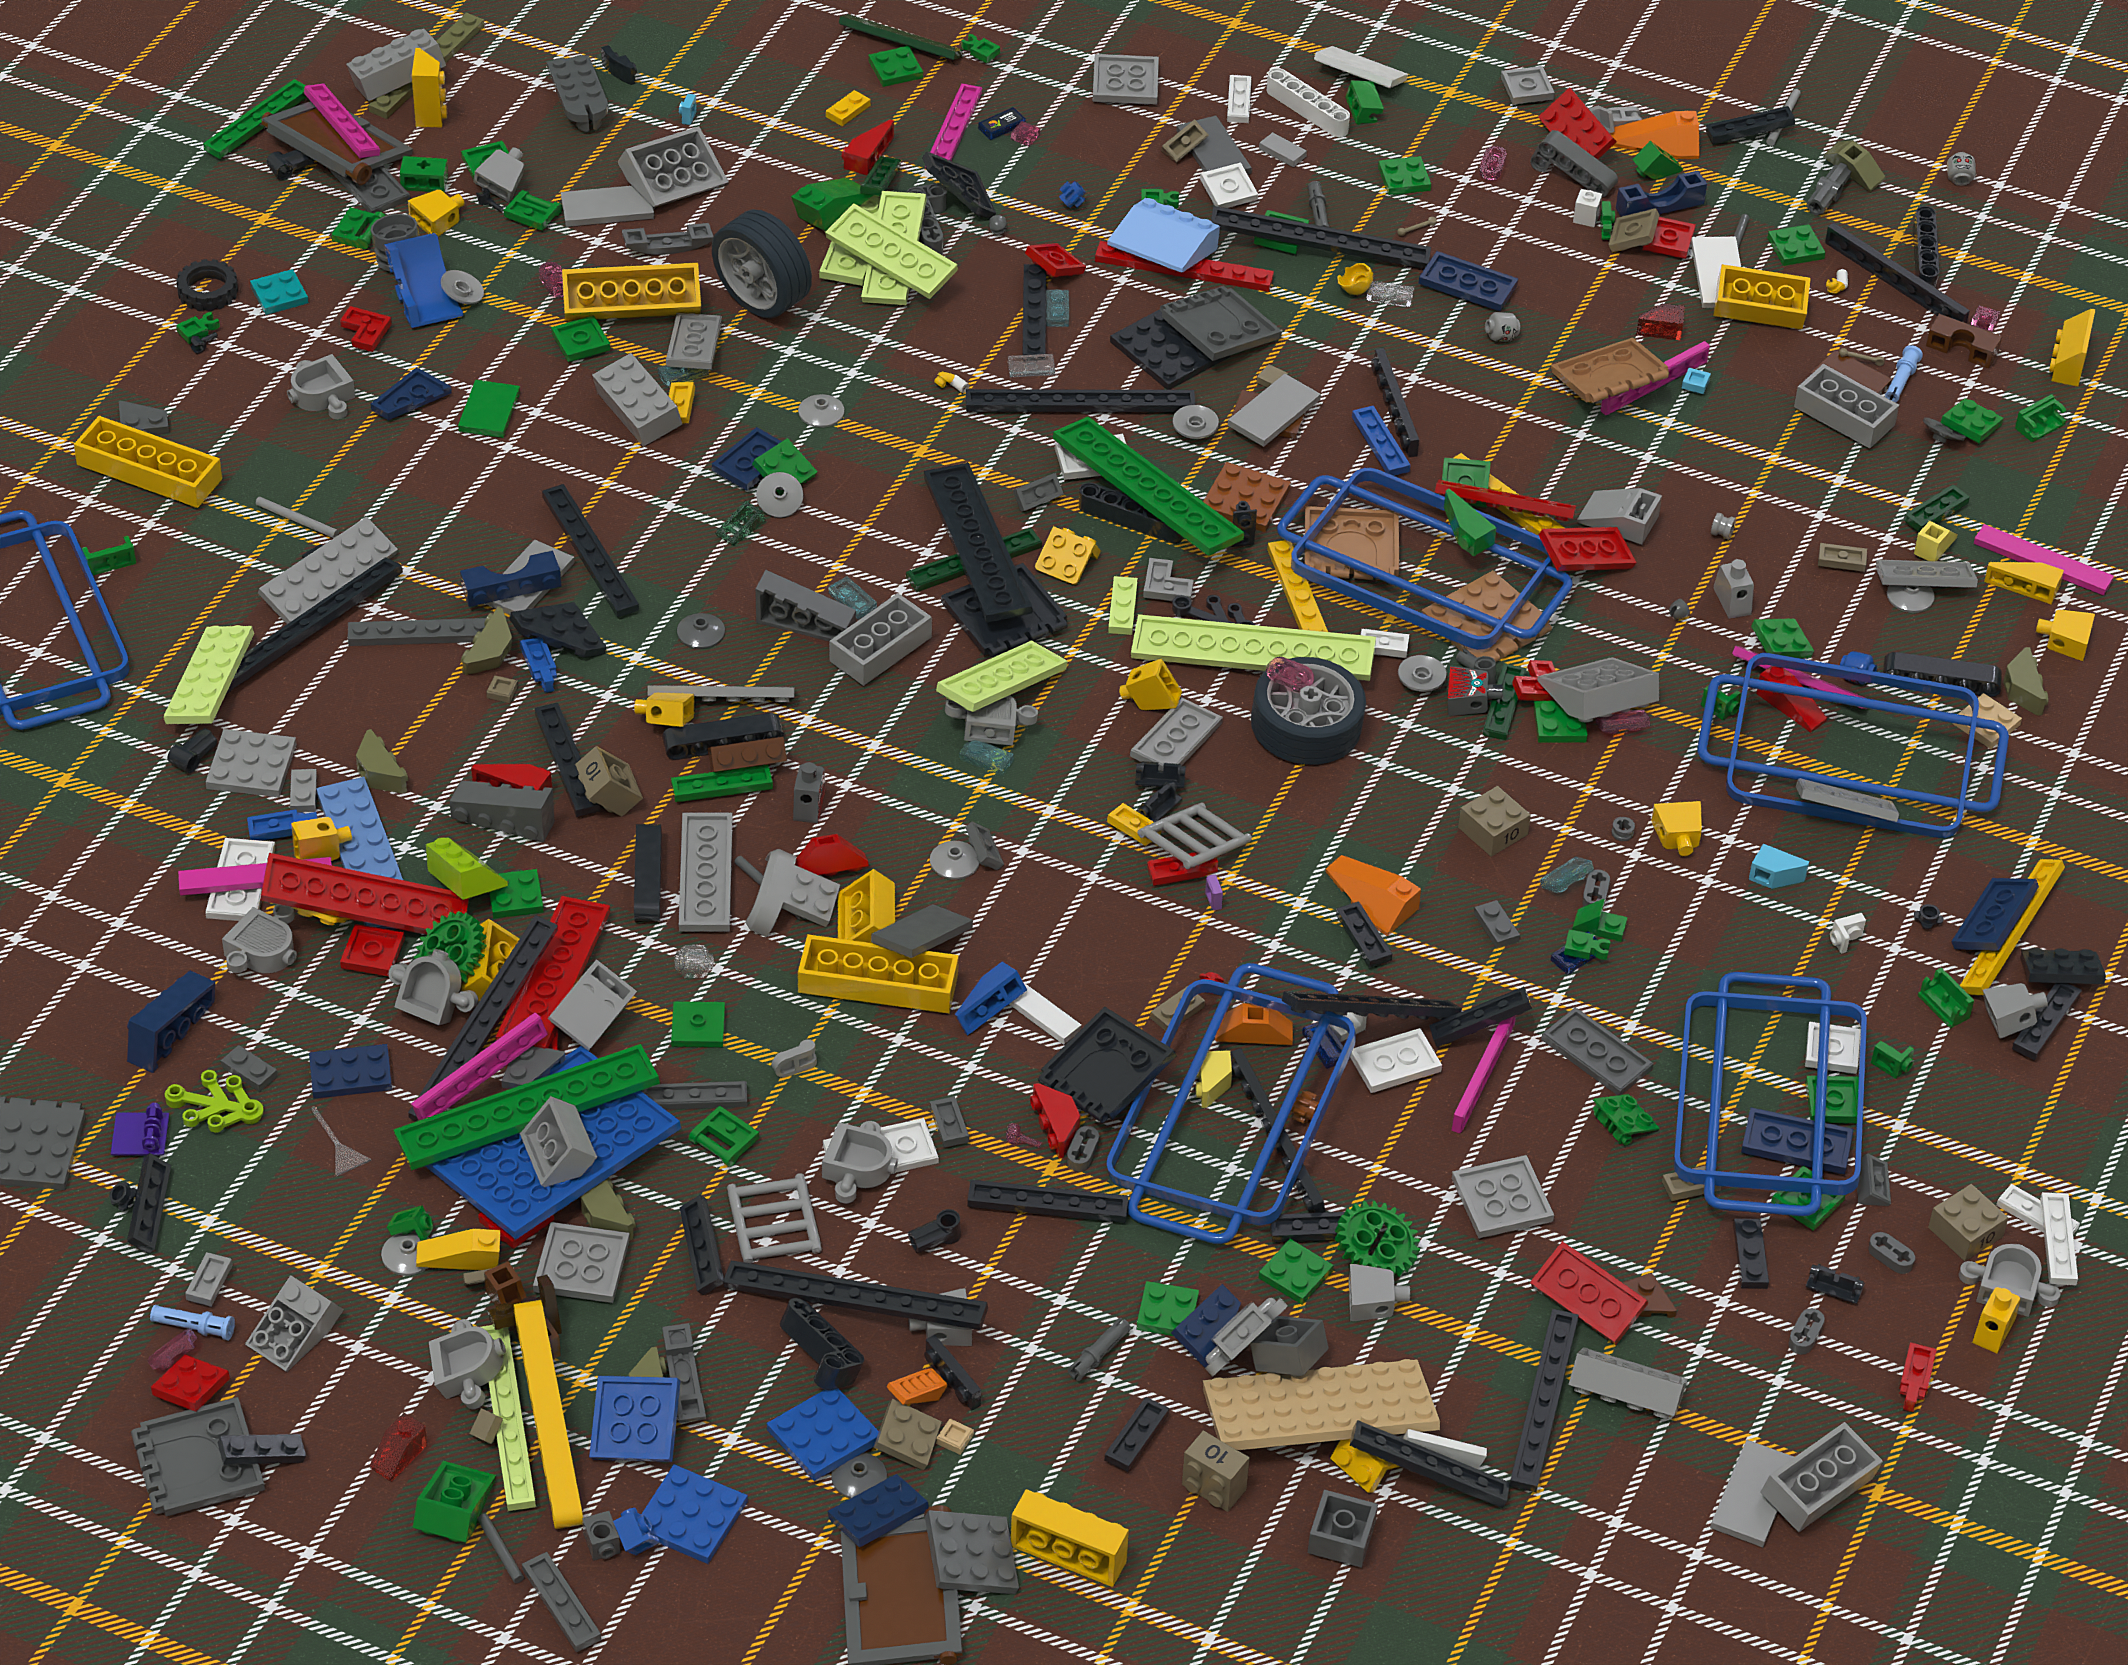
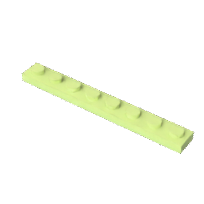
M493 1325L482 1326L481 1328L485 1329L494 1340L501 1338L506 1348V1353L503 1354L501 1369L488 1384L493 1414L503 1418L496 1436L507 1509L512 1511L536 1507L509 1330L508 1327L495 1330Z

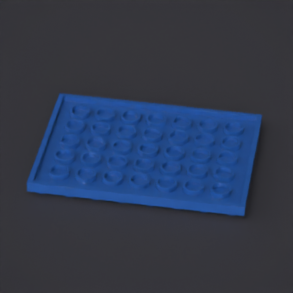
M580 1046L566 1055V1059L562 1064L556 1063L550 1069L549 1075L598 1058L583 1046ZM642 1091L578 1112L597 1158L582 1176L547 1187L541 1186L520 1133L426 1165V1167L516 1240L680 1130L681 1124L677 1118Z

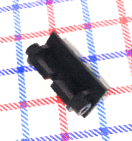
M1240 501L1236 505V511H1233V524L1244 532V538L1242 541L1231 545V547L1254 545L1257 509L1251 510L1246 501Z
M1142 761L1136 764L1135 785L1163 787L1165 782L1173 781L1177 788H1184L1186 766H1181L1179 763H1164L1162 771L1158 770L1159 762Z
M1173 781L1165 782L1163 787L1146 802L1142 803L1136 811L1153 822L1159 821L1182 800V797L1176 794L1177 785Z
M1818 1264V1266L1812 1265L1806 1288L1854 1304L1858 1303L1865 1284L1864 1281L1859 1280L1860 1277H1854L1842 1272L1839 1275L1836 1274V1270L1821 1266V1264Z

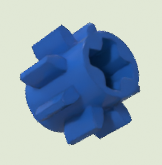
M1067 181L1060 188L1062 194L1059 198L1069 208L1073 205L1078 208L1086 200L1083 197L1086 191L1076 181L1072 184Z

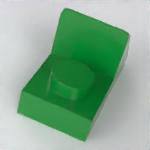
M1605 899L1578 909L1572 930L1594 934V936L1615 941H1622L1628 917L1603 912Z

